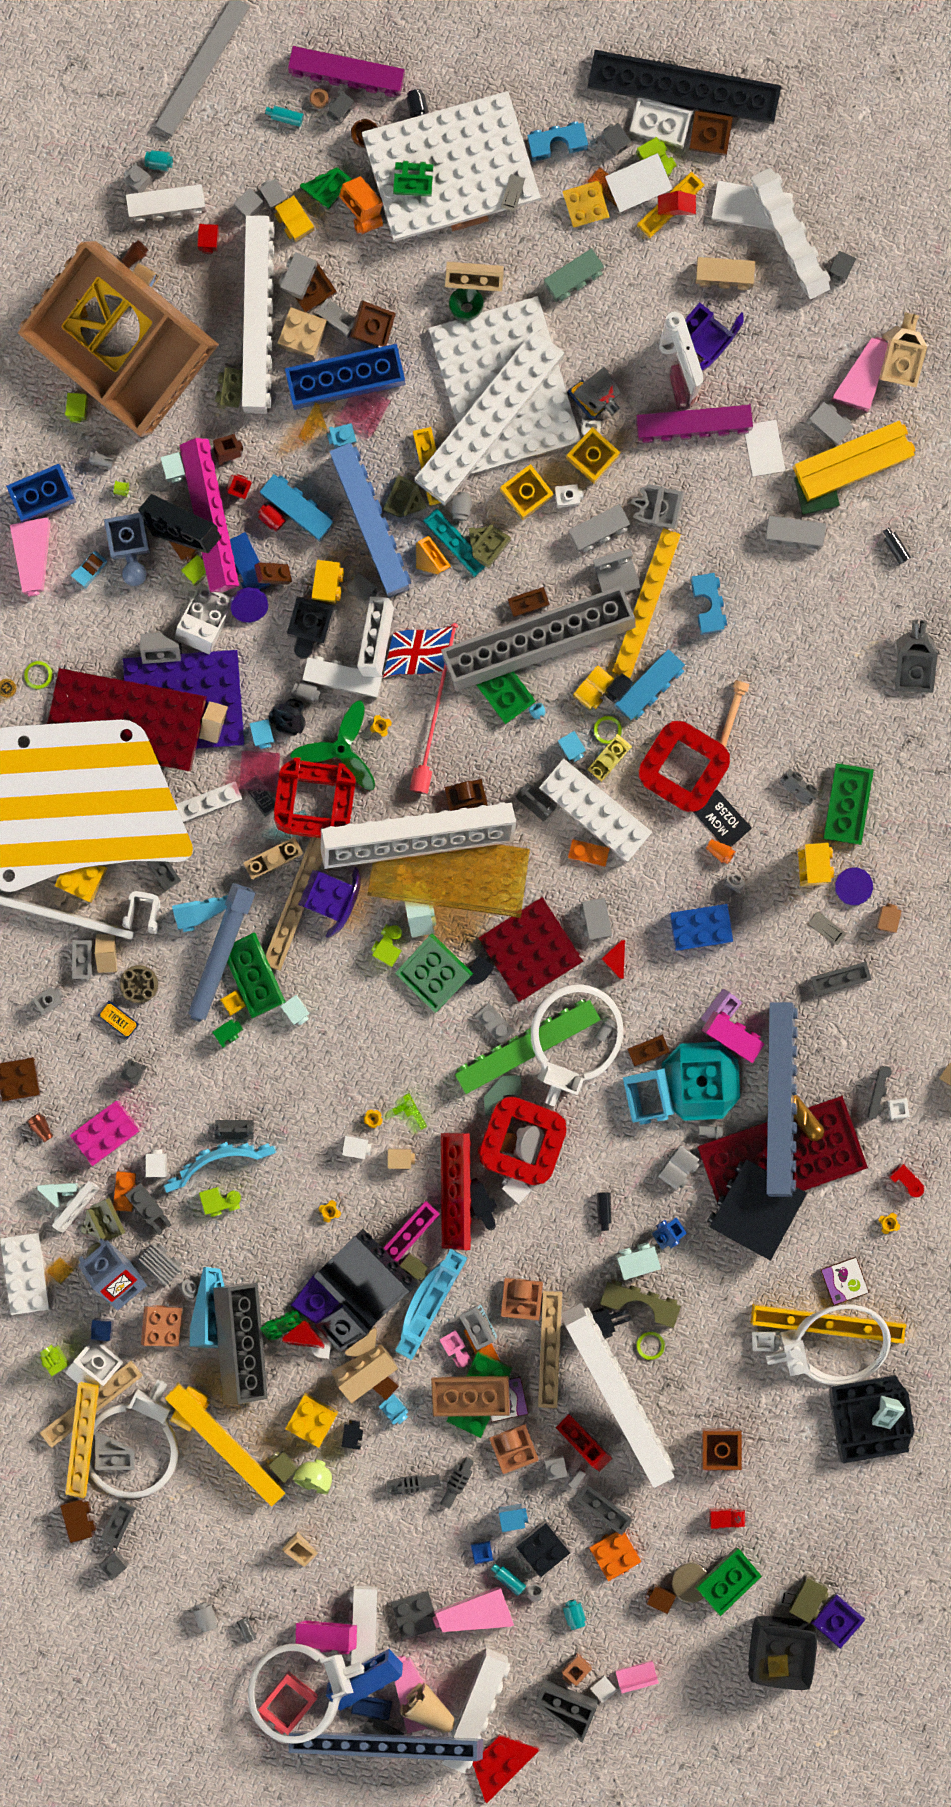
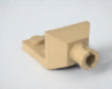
M904 312L901 327L895 326L883 334L882 338L888 341L879 376L880 380L917 388L927 350V345L922 335L916 331L919 315Z

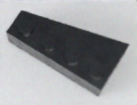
M150 494L138 509L152 536L204 553H209L221 539L218 527L213 522H209L156 495Z

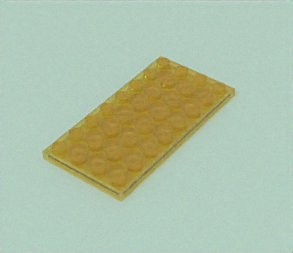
M498 844L373 862L367 896L521 918L530 849Z

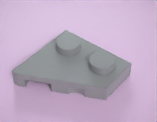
M95 1432V1470L135 1469V1449L100 1432Z

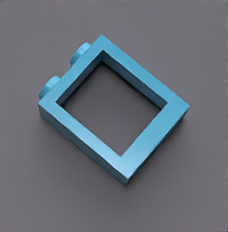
M665 1068L623 1077L632 1123L648 1124L654 1118H657V1122L669 1119V1115L675 1114ZM657 1079L663 1111L643 1115L636 1083Z

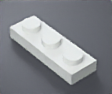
M90 1181L84 1183L79 1188V1193L76 1197L68 1201L67 1208L55 1217V1222L52 1226L57 1231L64 1233L100 1188Z

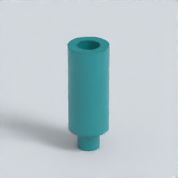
M275 105L273 108L266 107L265 114L270 115L272 120L298 127L302 125L303 113Z
M494 1564L490 1568L495 1573L494 1577L516 1596H519L525 1589L526 1585L503 1565L499 1567Z

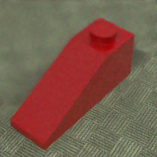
M570 1414L555 1427L597 1471L600 1472L613 1459Z

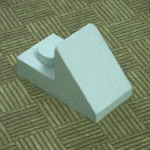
M78 1183L38 1185L37 1190L59 1208V1192H62V1196L74 1195V1192L78 1191Z
M881 1396L880 1409L874 1415L872 1425L891 1429L904 1413V1407L900 1401Z

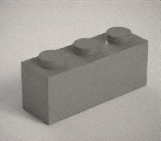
M618 504L569 529L568 533L578 553L581 551L586 553L594 549L593 545L599 542L602 545L610 541L611 536L615 534L620 536L628 531L627 528L630 527V522L621 505Z
M769 516L767 519L765 541H768L769 545L780 546V543L788 544L789 548L805 546L807 550L818 551V548L821 549L824 544L826 523Z

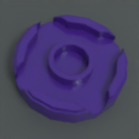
M251 587L240 589L235 596L233 595L230 601L232 615L237 620L248 623L258 621L264 617L269 606L266 595L260 592L259 589Z
M858 867L848 868L837 876L835 892L843 903L860 905L871 897L873 881L865 870Z

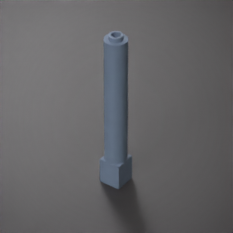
M232 883L225 902L227 906L188 1011V1014L191 1015L190 1018L195 1021L201 1022L206 1020L242 920L244 915L249 913L256 894L249 887Z

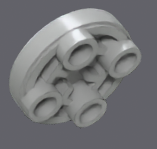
M529 1125L518 1129L516 1148L514 1149L515 1158L535 1164L544 1137V1132L540 1127Z

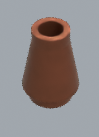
M137 240L132 243L121 261L130 268L147 256L146 253L149 249L141 241Z
M37 1113L27 1120L28 1127L43 1142L53 1137L44 1115L42 1116L40 1113Z

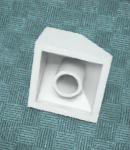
M91 1340L65 1373L77 1383L85 1382L99 1385V1388H103L122 1365L123 1361L97 1340Z

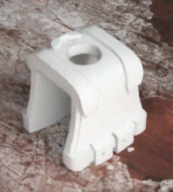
M138 891L132 892L129 896L130 904L127 916L123 918V928L132 929L136 901L153 904L148 931L151 934H156L158 930L156 918L157 912L160 910L158 896Z

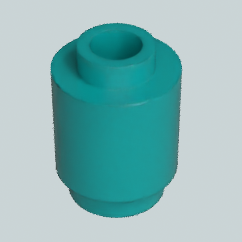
M146 151L145 167L168 172L169 168L173 167V157L170 156V152Z
M576 1599L565 1602V1606L562 1609L567 1625L570 1626L571 1630L584 1627L586 1625V1617L581 1602H576Z

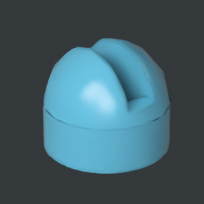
M536 703L529 708V712L534 719H540V716H545L546 712L542 703Z

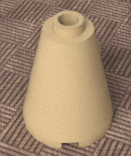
M423 1682V1685L421 1683L417 1684L406 1697L408 1699L407 1704H402L400 1714L403 1717L442 1734L449 1733L454 1728L453 1715L426 1683Z

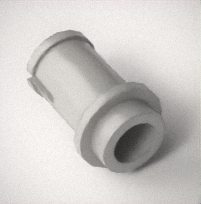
M98 451L91 452L89 463H92V466L96 464L109 469L112 468L114 457L99 454Z
M608 1017L604 1020L602 1019L603 1023L594 1036L603 1042H606L611 1030L616 1027L614 1026L616 1022Z
M719 1125L717 1127L699 1126V1138H716V1140L722 1138L723 1127H719Z

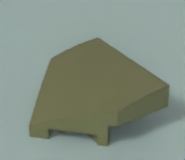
M397 475L382 510L401 518L427 508L419 491V485Z
M493 524L489 525V527L469 528L473 558L489 569L509 544L511 537L496 527L493 528Z
M110 1198L95 1203L90 1209L86 1210V1219L80 1232L88 1233L96 1237L98 1241L101 1238L107 1241L125 1233Z

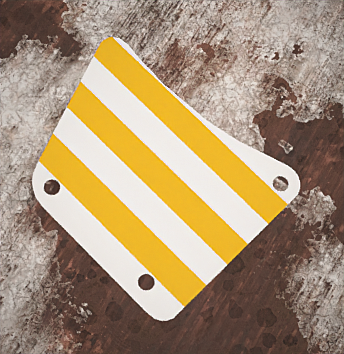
M107 720L0 728L1 890L6 892L17 891L57 874L83 867L130 861L181 862L191 857L193 853L191 840L149 739L139 725L128 720ZM124 729L131 730L133 734L131 740L127 742L120 738V733ZM21 736L29 737L30 744L28 747H19L18 739ZM8 869L13 870L15 873V878L11 882H6L3 879V873Z

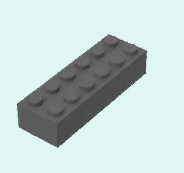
M240 1283L214 1287L223 1404H243L268 1399L263 1337L260 1329L262 1326L258 1283Z

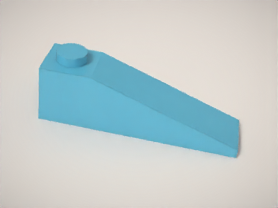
M228 895L222 898H209L202 902L193 901L173 905L172 909L178 929H183V932L193 931L195 926H199L225 911L227 908L225 902Z
M203 1267L190 1325V1347L218 1348L213 1288L224 1286L221 1269Z

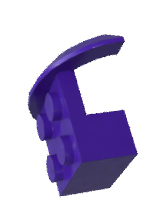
M700 302L685 318L695 352L704 360L699 363L702 371L710 367L735 338L744 323L743 312L736 318L730 330L714 318V313Z
M357 867L354 868L351 875L353 878L352 885L314 869L307 882L298 905L337 921L333 927L329 928L326 934L327 938L340 932L353 910L361 886V876Z

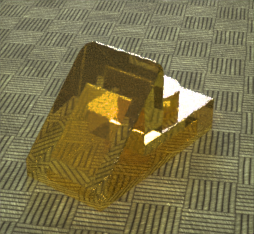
M317 403L314 404L298 436L299 440L304 443L308 439H312L316 431L313 429L314 426L328 433L320 406Z

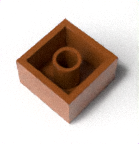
M701 1428V1467L703 1470H742V1431L740 1428Z

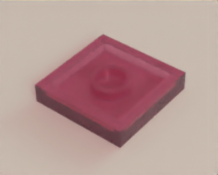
M679 364L672 365L669 376L677 410L685 408L687 399Z
M375 392L349 397L339 418L374 435L390 400Z
M242 751L239 790L277 792L280 753Z

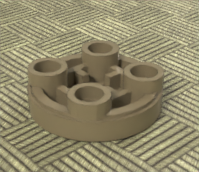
M135 965L125 970L122 974L120 990L128 1001L139 1004L150 1001L157 993L158 978L150 968Z
M693 1562L679 1566L671 1579L675 1595L680 1600L688 1603L702 1600L703 1597L695 1586L708 1574L702 1566Z

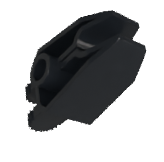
M474 1178L470 1184L472 1206L470 1207V1213L473 1218L482 1219L485 1228L490 1231L494 1230L496 1223L492 1214L496 1213L495 1209L498 1207L494 1198H489L484 1185L477 1178Z

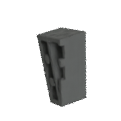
M543 1679L536 1696L535 1704L550 1717L561 1723L567 1731L573 1733L583 1743L597 1709V1700L546 1679Z

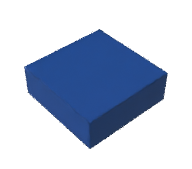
M490 1540L471 1544L474 1564L493 1561Z

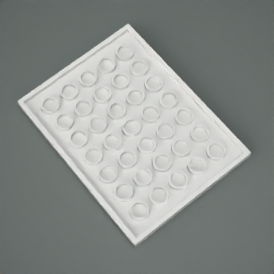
M508 91L362 132L394 242L508 210L501 208V204L511 174L525 178L517 207L540 201L541 199ZM405 160L409 161V163H420L421 161L426 162V164H434L433 172H425V175L433 176L432 197L393 194L394 173L402 174V170H395V162H403ZM408 171V174L419 175L420 171Z
M538 296L482 312L473 320L462 321L458 319L428 328L456 424H459L534 329L551 341ZM559 365L556 366L471 472V475L572 446L581 440Z

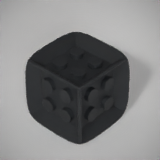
M756 1616L753 1623L749 1650L748 1677L750 1681L773 1688L810 1690L817 1651V1629L815 1625L797 1619Z

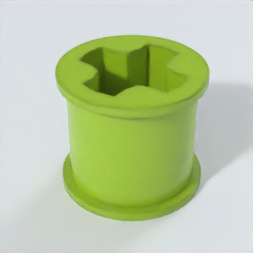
M116 480L113 495L127 497L129 482L125 483Z

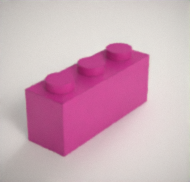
M713 1011L701 1031L745 1060L753 1063L765 1045L760 1041L761 1037L753 1031L750 1034L746 1032V1027L736 1021L734 1024L729 1020L731 1017L726 1013Z
M303 1620L296 1623V1644L320 1649V1652L337 1650L338 1654H349L350 1651L357 1648V1625Z

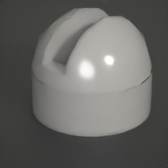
M536 1584L529 1586L528 1598L531 1601H540L543 1596V1588Z

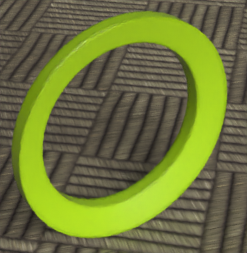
M32 662L25 669V681L32 688H45L52 680V670L45 662ZM34 665H43L48 670V679L42 685H34L28 679V671Z
M604 716L595 723L594 734L600 742L609 744L612 740H604L598 735V725L604 720L614 721L618 726L619 736H621L622 727L616 718Z
M645 1332L639 1337L637 1350L643 1358L654 1360L659 1358L664 1352L665 1343L658 1333ZM654 1335L659 1338L661 1349L656 1355L647 1356L641 1351L640 1343L645 1336Z

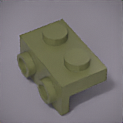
M225 367L222 372L218 373L217 383L220 386L219 391L215 393L214 402L217 403L216 408L225 409L226 407L238 408L243 383V370Z

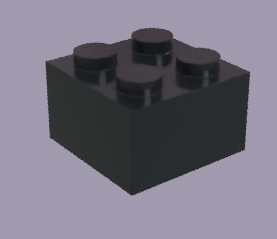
M546 1520L516 1543L518 1551L540 1578L570 1554V1549Z

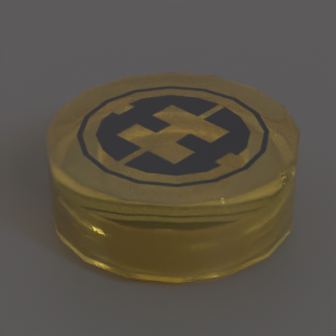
M11 679L1 680L0 695L4 698L13 697L17 692L15 682Z

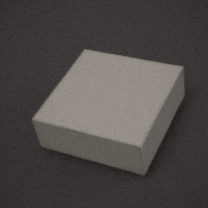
M579 1467L568 1482V1485L576 1489L585 1477V1471Z

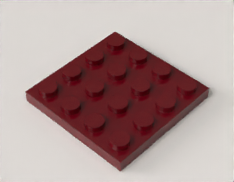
M543 897L478 937L518 1002H521L584 962Z

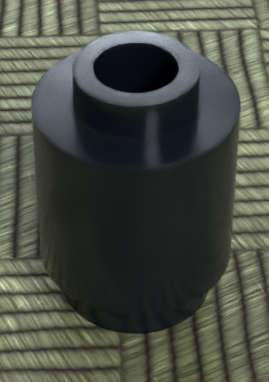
M414 89L409 91L406 100L410 116L414 118L428 114V106L422 90Z
M621 673L605 688V696L612 702H615V700L620 702L631 689L633 682Z

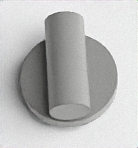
M737 874L728 875L723 883V886L739 894L745 885L742 877Z
M185 1280L177 1285L187 1301L194 1298L198 1293L197 1285L192 1280Z

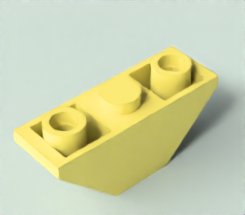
M617 734L587 770L602 782L632 746Z

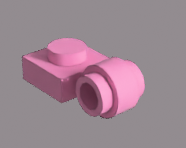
M456 1330L439 1339L449 1356L454 1353L456 1354L453 1360L458 1368H464L469 1365V1362L472 1360L467 1351H460L466 1346Z

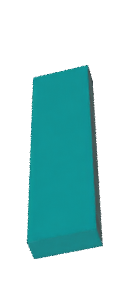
M437 508L423 520V523L474 578L486 568L473 558L470 543Z

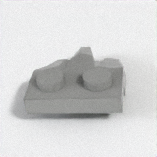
M650 484L640 488L643 498H633L630 502L640 508V511L636 512L633 517L656 527L677 530L684 492Z

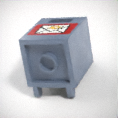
M101 1238L99 1240L101 1246L86 1259L80 1256L78 1259L81 1263L78 1266L91 1287L118 1311L144 1289L147 1284L133 1263L108 1240L105 1242Z

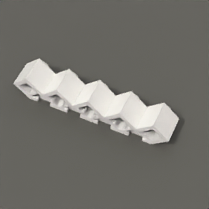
M770 167L750 177L754 192L764 206L763 210L769 223L773 224L776 231L775 235L781 247H784L793 271L797 273L800 279L799 284L810 300L830 290V276L826 270L823 271L818 265L816 258L819 256L818 252L806 240L805 232L807 230L804 223L799 222L794 216V203L790 197L787 198L781 188L783 181L779 173L775 174Z

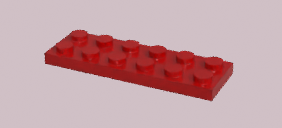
M441 1133L442 1249L470 1250L471 1143L469 1133Z

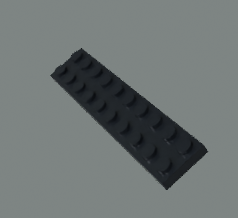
M594 50L587 89L634 98L640 97L670 105L774 124L781 85Z

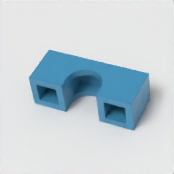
M571 122L566 127L553 126L548 131L541 132V130H535L530 132V135H527L532 162L551 158L550 145L555 141L564 142L568 147L569 154L588 150V141L583 123Z
M715 573L692 576L691 584L694 598L705 597L711 604V609L708 612L698 614L697 616L700 634L705 635L724 631V626H727L726 615H722L721 607H724L723 598L718 595V588H720L719 577H715Z

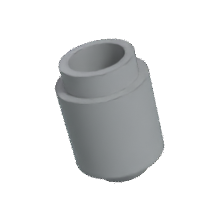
M458 492V495L453 496L451 509L453 520L467 521V518L470 517L472 498L469 497L468 493Z
M300 681V683L295 682L291 696L295 697V700L314 704L315 701L318 702L321 691L318 690L316 685Z
M207 1602L195 1605L196 1609L193 1610L198 1628H201L202 1632L215 1629L217 1627V1620L212 1605L207 1604Z

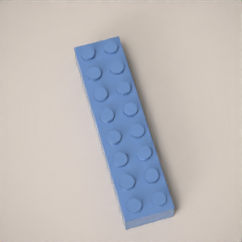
M351 443L331 450V459L387 597L390 598L409 590L411 579L407 570L403 572L404 562L400 553L396 554L394 550L397 548L393 535L389 536L387 533L390 531L389 525L385 517L381 518L380 514L383 512L378 499L374 501L375 491L372 483H367L366 481L368 474L364 464H359L361 458L357 447H353Z

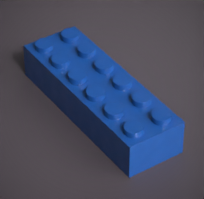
M397 344L285 368L294 410L406 385Z

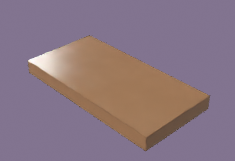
M509 1376L431 1378L433 1417L510 1415Z

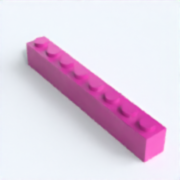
M194 438L179 446L193 513L209 522H213L218 527V532L221 535V539L209 553L202 552L210 592L223 593L239 586L238 575L209 439Z

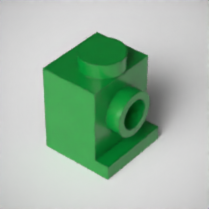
M231 1019L212 1033L222 1048H225L227 1046L225 1042L232 1043L238 1039V1034L244 1029L238 1020L234 1022Z

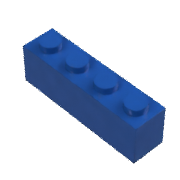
M390 1649L362 1663L364 1673L349 1679L354 1693L341 1698L338 1706L339 1711L346 1707H351L355 1702L367 1698L371 1693L381 1690L387 1684L397 1681L402 1677L403 1663ZM329 1682L327 1683L326 1697L333 1702L331 1696L334 1694Z

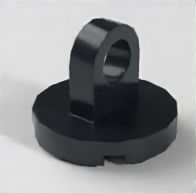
M293 698L287 700L285 704L273 706L268 715L270 723H274L276 725L275 728L285 735L296 736L297 733L301 734L306 726L305 718L302 715L304 707L302 701Z

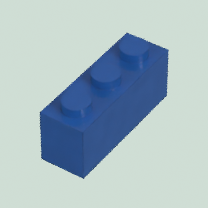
M246 532L230 539L236 572L243 579L240 582L243 589L251 587L262 591L270 587L271 584L258 583L254 565L260 561Z

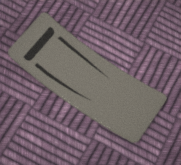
M510 175L501 208L511 211L516 210L525 178Z
M819 912L809 922L812 927L836 945L846 935L843 930Z

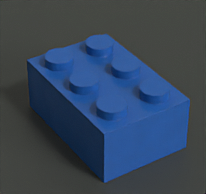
M60 464L6 485L21 522L38 519L76 503V499Z
M728 904L669 913L675 951L733 942Z

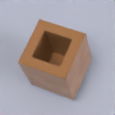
M888 903L886 906H881L875 929L897 933L902 910H898L897 905Z

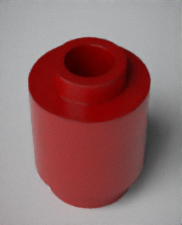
M271 503L268 506L264 504L258 511L260 514L258 518L276 532L286 522L283 518L284 515Z

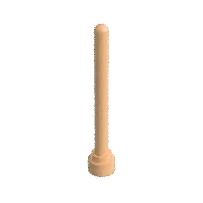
M735 680L733 685V692L735 694L719 741L725 747L742 695H745L749 688V684Z

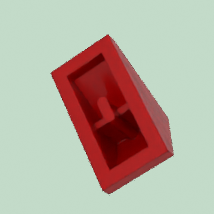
M682 191L658 195V215H696V195Z
M621 940L601 958L619 979H624L625 940Z
M306 1321L301 1322L282 1338V1342L288 1345L321 1349L325 1347L315 1330Z

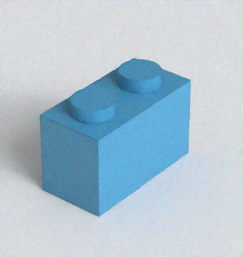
M521 1504L499 1507L502 1532L525 1528V1523L528 1522L526 1508H522Z

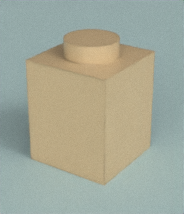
M388 1149V1169H411V1165H415V1153H411V1149Z

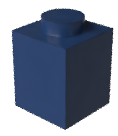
M94 1318L91 1327V1340H112L114 1320Z

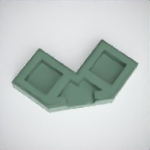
M521 1075L500 1077L484 1096L485 1116H491L492 1107L499 1100L503 1099V1095L522 1094Z

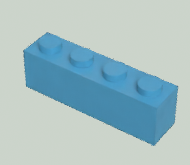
M273 474L260 490V495L321 542L334 525V521H332L333 516L325 510L322 513L317 509L318 504L313 500L309 499L307 501L303 498V493L296 487L292 489L288 486V481L283 476L279 475L277 477Z
M668 649L631 687L620 702L617 701L614 706L630 721L634 718L638 720L644 714L642 709L647 704L651 706L658 699L656 695L660 691L664 693L671 686L669 682L674 677L678 679L683 674L684 670L682 668L685 664Z

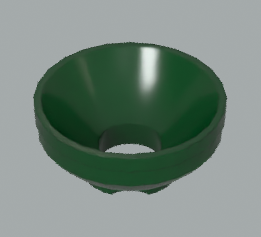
M458 288L449 298L451 313L459 320H473L483 310L484 301L478 290ZM469 303L473 308L470 312H464L461 309L462 305Z

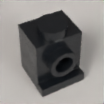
M349 1419V1422H345L341 1447L361 1449V1443H358V1440L362 1441L363 1429H360L361 1421Z

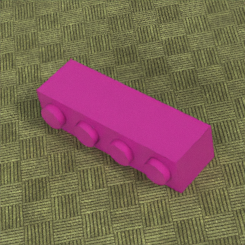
M425 1201L384 1247L390 1257L398 1261L440 1215V1212Z

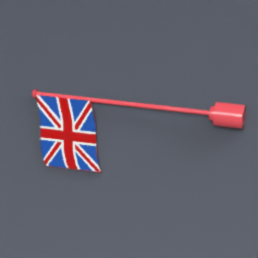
M452 623L451 627L435 630H404L393 633L383 676L385 678L394 675H425L442 672L423 764L418 765V768H414L409 791L420 794H428L432 771L429 770L430 767L426 766L447 672L441 649L452 646L455 630L458 628L456 623Z

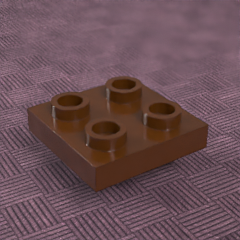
M482 779L444 787L450 811L461 808H476L481 805L488 806Z

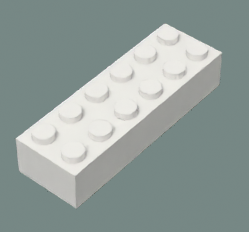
M565 759L559 763L539 787L542 793L626 863L652 833V831Z
M486 1648L451 1737L480 1739V1733H485L488 1725L487 1716L488 1714L492 1715L496 1705L494 1698L500 1695L503 1688L502 1678H507L510 1670L507 1656ZM443 1760V1765L465 1773L466 1768L470 1769L473 1761Z

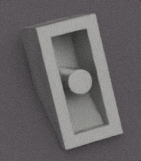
M161 633L140 634V651L143 664L181 661L179 644Z

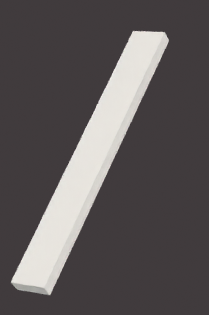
M0 895V905L127 939H133L136 934L134 930L124 929L116 925Z

